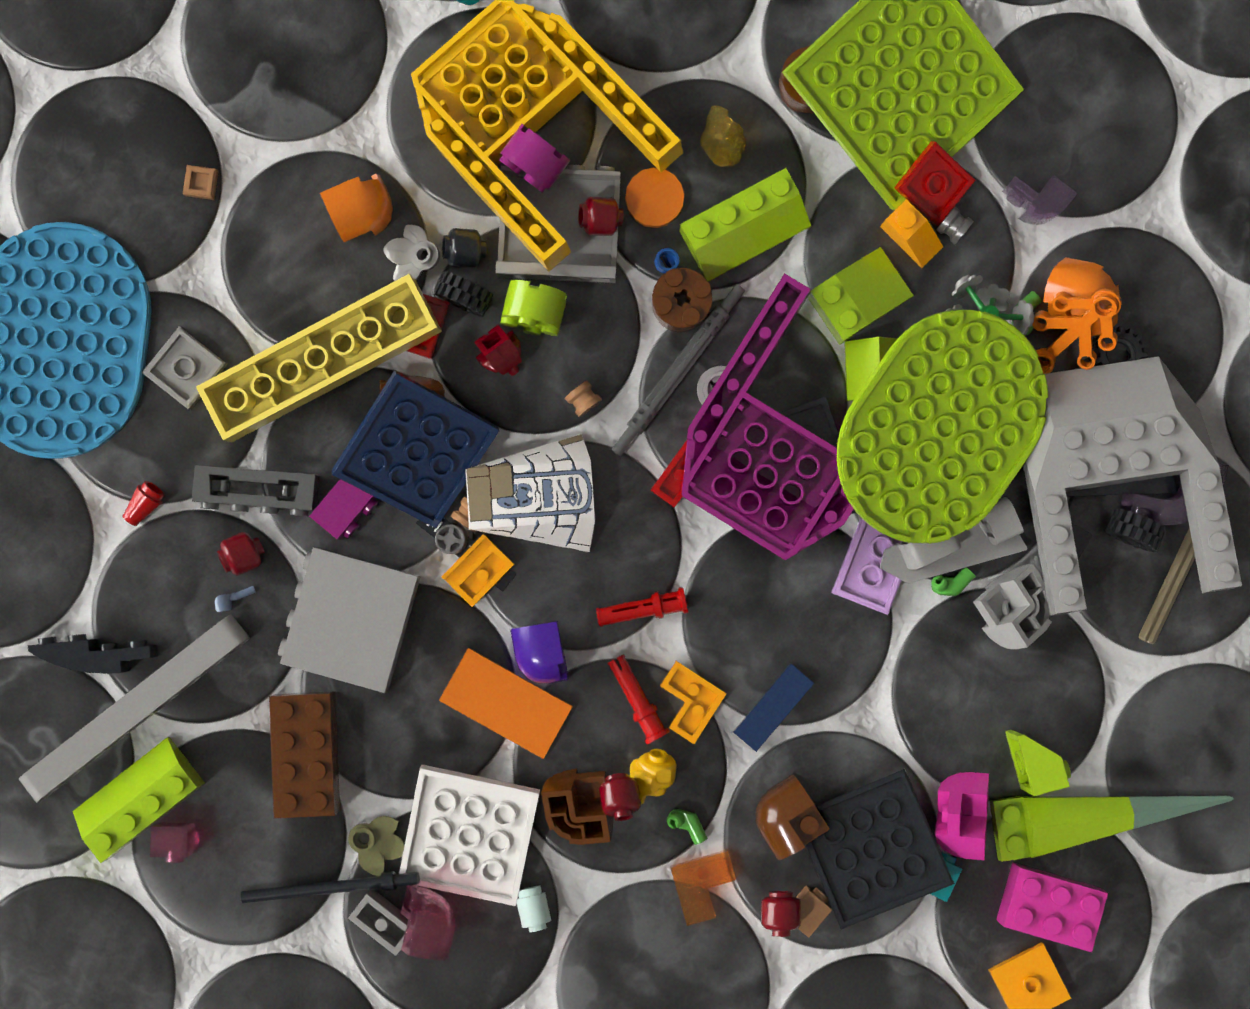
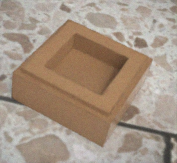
M187 165L183 195L214 200L218 170Z

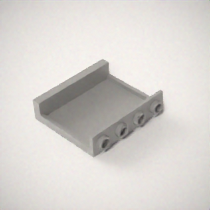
M568 165L567 169L563 170L550 190L546 188L542 193L523 179L527 174L523 170L518 175L509 167L501 166L503 174L567 241L571 253L548 272L500 220L498 261H496L497 277L616 283L618 227L612 236L587 235L584 229L579 227L578 210L580 204H584L588 197H612L616 200L619 208L620 171H615V168L609 166L597 167V170H585V166Z
M313 547L312 552H307L304 559L303 569H306L304 581H299L296 587L295 598H298L296 609H291L287 618L286 627H290L287 639L283 638L279 646L278 656H282L280 664L378 692H388L421 576Z

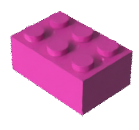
M1012 862L996 920L1003 927L1092 952L1108 893L1097 886Z

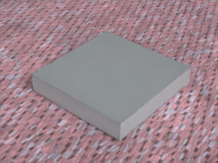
M179 326L142 373L184 407L191 410L201 398L196 386L219 375L227 366V363Z

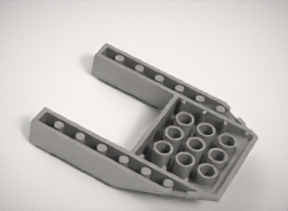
M1160 357L1094 366L1088 370L1081 368L1044 374L1046 375L1048 385V398H1046L1044 415L1046 421L1042 434L1023 467L1050 616L1081 612L1087 609L1066 492L1166 476L1180 475L1202 593L1241 587L1242 582L1219 463L1202 414Z

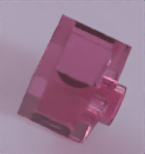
M159 822L151 826L150 857H166V862L169 863L184 862V858L192 855L194 850L198 848L199 834L195 831V823Z

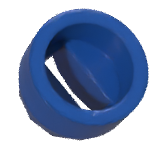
M671 248L661 249L654 259L655 268L664 274L670 269H676L679 265L677 252ZM660 257H663L668 268L665 267Z

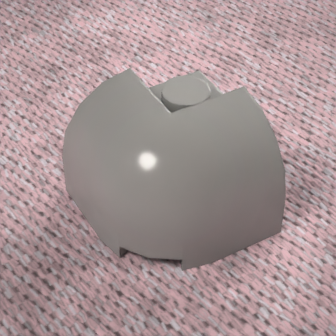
M1033 564L1021 566L1002 574L984 587L986 591L973 601L987 623L982 627L983 631L995 643L1007 649L1029 647L1052 623L1049 620L1050 613L1044 581Z

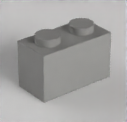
M374 889L369 890L348 917L350 921L395 956L400 952L419 925Z

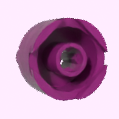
M523 124L519 126L500 153L503 156L499 160L518 175L522 170L527 173L523 179L542 193L546 188L550 190L571 161Z

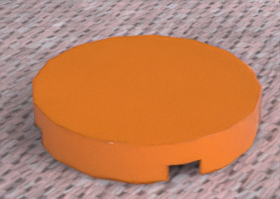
M653 167L642 170L632 177L626 189L625 202L629 214L638 223L645 227L659 228L669 225L680 214L683 208L684 192L682 184L674 174L667 170L660 172L657 168Z

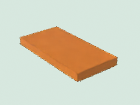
M470 648L467 649L439 699L440 702L542 759L547 754L573 707L571 704Z

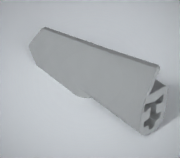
M1007 497L999 499L994 508L981 522L972 529L965 530L951 537L950 540L931 544L901 541L884 549L880 569L908 584L1026 551L1027 546L1020 536L1024 530L1013 504Z

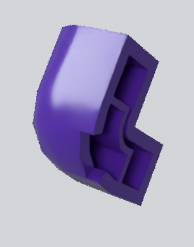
M558 621L510 629L515 660L519 670L528 679L537 683L549 684L569 679Z

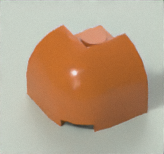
M374 174L371 176L372 179L363 182L360 181L358 176L320 192L327 211L343 242L369 231H372L376 236L385 230L391 221L393 211L391 197L380 175Z
M1065 257L1054 267L1048 278L1043 302L1048 303V313L1051 316H1083L1088 310L1069 309L1066 312L1056 311L1052 306L1056 293L1065 291L1072 297H1092L1097 290L1107 288L1114 290L1120 296L1119 285L1114 284L1111 277L1103 270L1104 266ZM1064 299L1057 300L1061 305L1067 304V301ZM1101 300V302L1105 305L1112 304L1108 300ZM1118 314L1113 316V327L1118 324ZM1100 318L1091 325L1092 336L1101 334Z

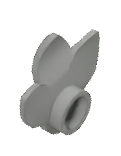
M406 225L403 234L404 238L392 239L383 248L386 257L397 264L393 275L394 281L407 274H410L417 280L423 271L433 269L440 260L439 249L434 243L428 241L426 231L416 225ZM427 250V258L421 260L422 252Z

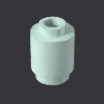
M541 885L519 890V898L516 901L522 928L528 927L529 932L546 929V923L551 921L546 894L542 892Z

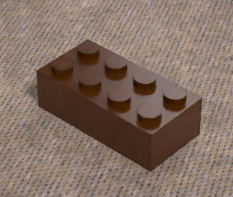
M336 691L288 693L269 696L274 818L335 816L340 812Z

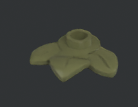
M379 816L370 824L360 823L354 826L349 833V845L358 853L360 866L374 876H381V873L384 872L385 860L397 859L403 856L405 844L399 836L394 834L399 823L395 818ZM359 834H368L369 842L362 843L359 840Z

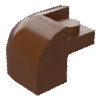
M577 768L565 770L548 778L543 785L541 795L549 829H553L560 837L569 840V844L584 845L611 842L613 817L603 813L599 792L600 785L605 782V771L578 773Z
M794 774L770 788L760 797L756 808L755 821L761 835L778 860L799 852L805 848L804 845L830 829Z

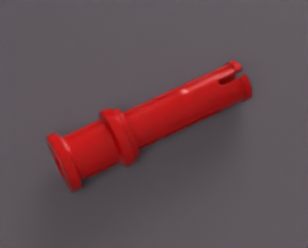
M679 587L678 591L665 594L655 592L648 599L596 608L600 627L654 615L656 618L662 619L667 614L677 612L688 613L683 587Z
M623 654L617 657L622 670L619 669L615 659L607 664L610 666L635 712L632 714L633 720L641 726L646 736L645 743L649 744L666 735L670 730L663 726L656 712L658 710L657 706L649 703Z

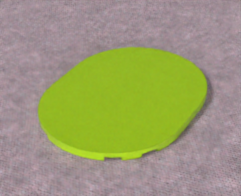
M949 310L933 314L915 323L889 348L849 407L842 422L837 443V469L843 491L855 512L872 528L903 542L938 543L950 540L951 537L965 530L972 529L994 508L1035 448L1046 421V417H1044L1046 398H1048L1046 375L1043 374L1036 350L1023 333L996 315L975 310Z

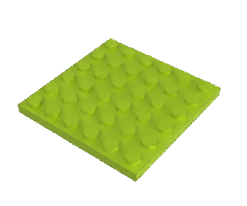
M859 0L782 72L892 210H896L906 200L894 187L931 141L937 142L953 157L1024 90L958 0Z

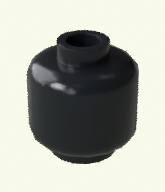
M453 228L449 231L448 235L443 236L442 257L447 259L450 266L474 268L480 262V258L486 257V240H481L479 232L475 229Z

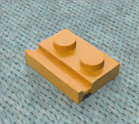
M483 534L442 575V578L473 607L514 563Z

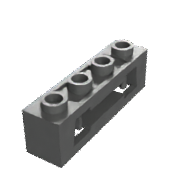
M195 465L192 501L200 502V508L219 510V504L231 505L230 511L249 512V506L261 507L260 513L278 514L279 509H290V515L308 517V511H314L318 504L320 476L315 474ZM216 476L230 477L229 480L236 482L283 485L282 496L295 497V502L282 501L283 498L234 493H228V497L217 496V491L230 492L231 482L216 480ZM284 481L299 482L298 486L284 485Z

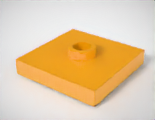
M1042 942L988 969L1008 1009H1052L1071 999Z

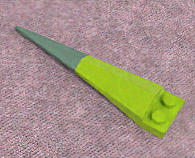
M1015 796L989 801L997 857L999 861L1003 862L1038 857L1226 803L1234 798L1231 796Z

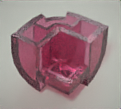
M408 885L401 914L408 918L401 950L412 957L448 960L455 932V914L451 904L435 890L418 885Z

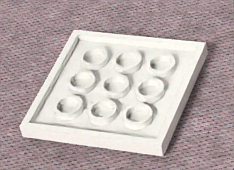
M421 765L399 874L418 872L420 876L418 886L516 906L540 789Z

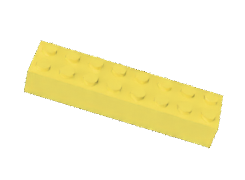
M407 274L196 386L222 439L234 442L439 334L442 330L415 278Z

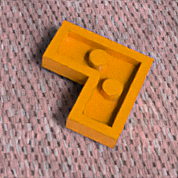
M675 661L660 684L662 688L684 701L669 728L695 744L727 693L678 661Z

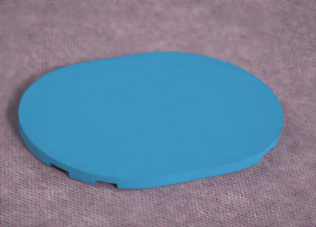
M70 222L45 223L33 226L31 229L16 236L14 235L0 245V442L17 452L45 459L71 458L91 452L104 445L120 432L134 413L139 402L145 375L142 372L146 368L151 326V297L146 279L135 259L122 245L101 231Z

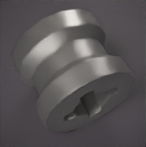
M954 207L936 230L940 234H947L950 237V241L955 245L974 221L969 217L964 218L960 214V210Z
M453 524L442 526L435 536L437 548L446 554L462 552L468 542L465 530Z

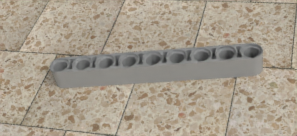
M232 614L225 617L30 768L19 778V781L36 803L44 800L240 648L250 637Z

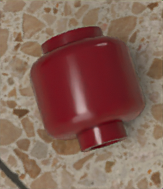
M588 197L584 204L579 206L578 224L587 235L612 236L615 234L617 227L623 224V209L618 208L616 200L612 197Z
M246 532L238 533L223 540L220 543L221 550L217 551L226 573L231 571L236 576L259 567L261 564L260 555L265 553L259 538L255 537L252 539Z
M617 773L607 776L605 782L600 785L599 792L603 813L614 817L615 821H626L633 818L632 813H635L641 807L637 781L629 777L627 773Z
M769 891V896L761 901L762 926L765 929L772 930V936H791V930H796L801 926L800 899L794 897L791 891Z

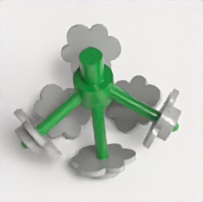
M966 275L957 281L955 285L956 290L952 292L953 297L962 299L969 294L979 311L996 315L1004 320H1014L1013 326L1024 335L1027 334L1028 327H1031L1034 321L1032 304L1026 303L1025 300H1020L1018 306L1013 308L1012 314L1000 313V311H1006L1009 307L1007 301L1010 298V293L1006 288H999L996 284H990L988 289L981 288L976 294L974 290L983 280L981 275ZM960 304L954 305L953 308H949L946 311L967 309H963Z

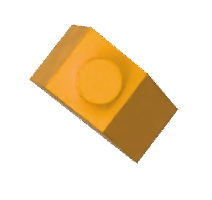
M907 199L880 226L921 268L943 248L928 220Z

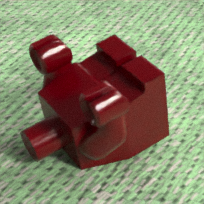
M496 325L488 331L487 335L484 334L474 342L481 351L476 356L481 366L494 373L499 372L502 375L508 372L509 375L514 376L519 372L518 364L522 362L520 357L522 350L520 341L513 330L506 334L499 325Z

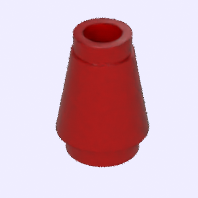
M144 481L142 485L137 486L122 517L129 524L137 526L163 503L164 492L155 484Z

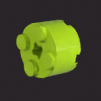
M511 280L507 289L500 323L509 327L523 326V332L531 335L540 336L542 332L547 335L558 336L566 306V293L544 284H540L538 287L530 285V281Z

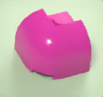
M975 772L957 773L947 777L939 786L935 836L940 847L953 856L973 860L985 859L989 774Z

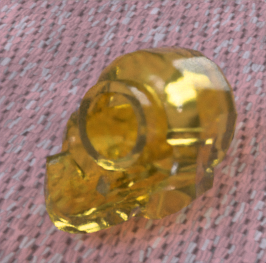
M714 105L708 113L706 128L701 136L700 144L708 157L716 165L722 167L734 166L740 162L746 149L744 131L739 124L727 117L729 112L727 109Z

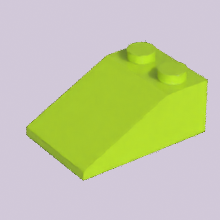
M879 247L812 289L808 300L837 343L841 345L914 295L883 249Z

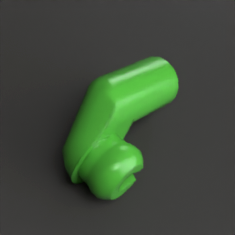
M675 809L668 815V826L672 829L687 830L694 845L708 839L695 813Z

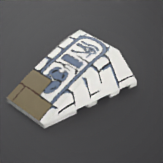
M582 433L465 469L469 530L590 552L595 524L591 459Z

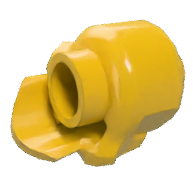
M652 749L650 752L641 755L640 758L633 760L630 764L629 777L635 779L638 783L641 804H644L646 796L664 795L667 788L673 785L675 781L676 761L662 749Z

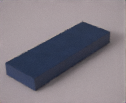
M790 663L735 728L733 733L757 752L814 683Z

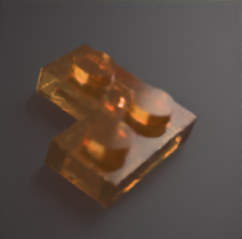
M728 849L670 866L687 926L716 918L708 888L736 880Z

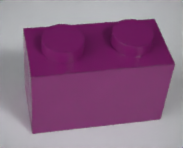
M340 479L309 517L336 539L342 540L344 536L348 539L358 529L359 525L356 522L363 514L368 516L377 506L378 501L375 500L376 497Z

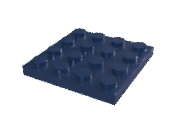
M394 370L333 467L332 475L437 528L466 483L465 469L478 465L500 430L498 426Z

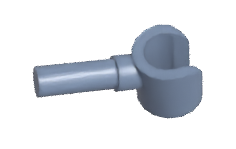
M254 586L236 593L217 596L215 599L216 611L233 610L232 601L256 593Z

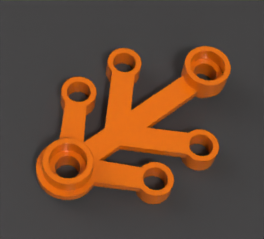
M1104 288L1097 290L1092 297H1072L1068 292L1060 291L1056 293L1052 301V306L1056 311L1066 312L1069 309H1085L1088 311L1083 316H1051L1050 313L1043 310L1035 313L1032 326L1037 331L1067 329L1048 348L1036 350L1039 357L1049 359V361H1042L1037 357L1043 374L1052 372L1056 363V357L1078 337L1080 353L1077 358V364L1085 370L1093 368L1097 355L1092 350L1091 325L1099 318L1101 334L1098 339V346L1104 351H1111L1116 347L1118 336L1113 331V316L1118 314L1122 305L1121 297L1117 292ZM1064 299L1067 301V304L1061 305L1057 300ZM1101 300H1108L1112 304L1105 305L1101 302ZM1043 318L1047 323L1041 324L1037 319ZM1103 338H1110L1113 342L1105 343ZM1082 357H1090L1092 361L1086 362L1082 359Z

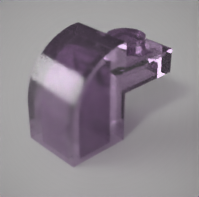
M1054 175L1038 193L1016 176L1002 191L1007 195L1006 199L1015 207H1023L1025 209L1018 219L1033 225L1045 224L1056 218L1066 209L1077 194Z

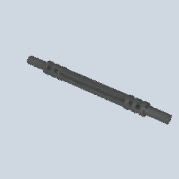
M735 284L720 306L714 307L627 423L629 427L611 449L618 456H622L637 434L641 435L728 320L730 317L728 313L745 292L741 286Z

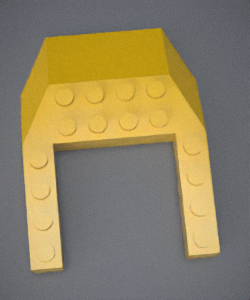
M494 0L411 73L427 137L476 194L548 272L571 253L567 241L497 167L501 163L499 161L500 158L503 156L500 154L521 124L533 132L538 131L583 91L660 172H663L683 154L681 140L562 16L535 10V7L524 3L518 4L513 0Z

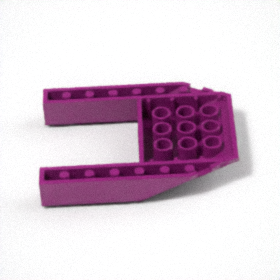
M785 273L688 427L682 497L777 556L787 560L843 526L854 509L849 503L839 479L837 448L748 394L810 295V288Z

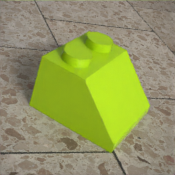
M1013 730L1005 731L1021 790L1037 796L1070 787L1068 778H1071V771L1066 760H1062V757L1021 733Z

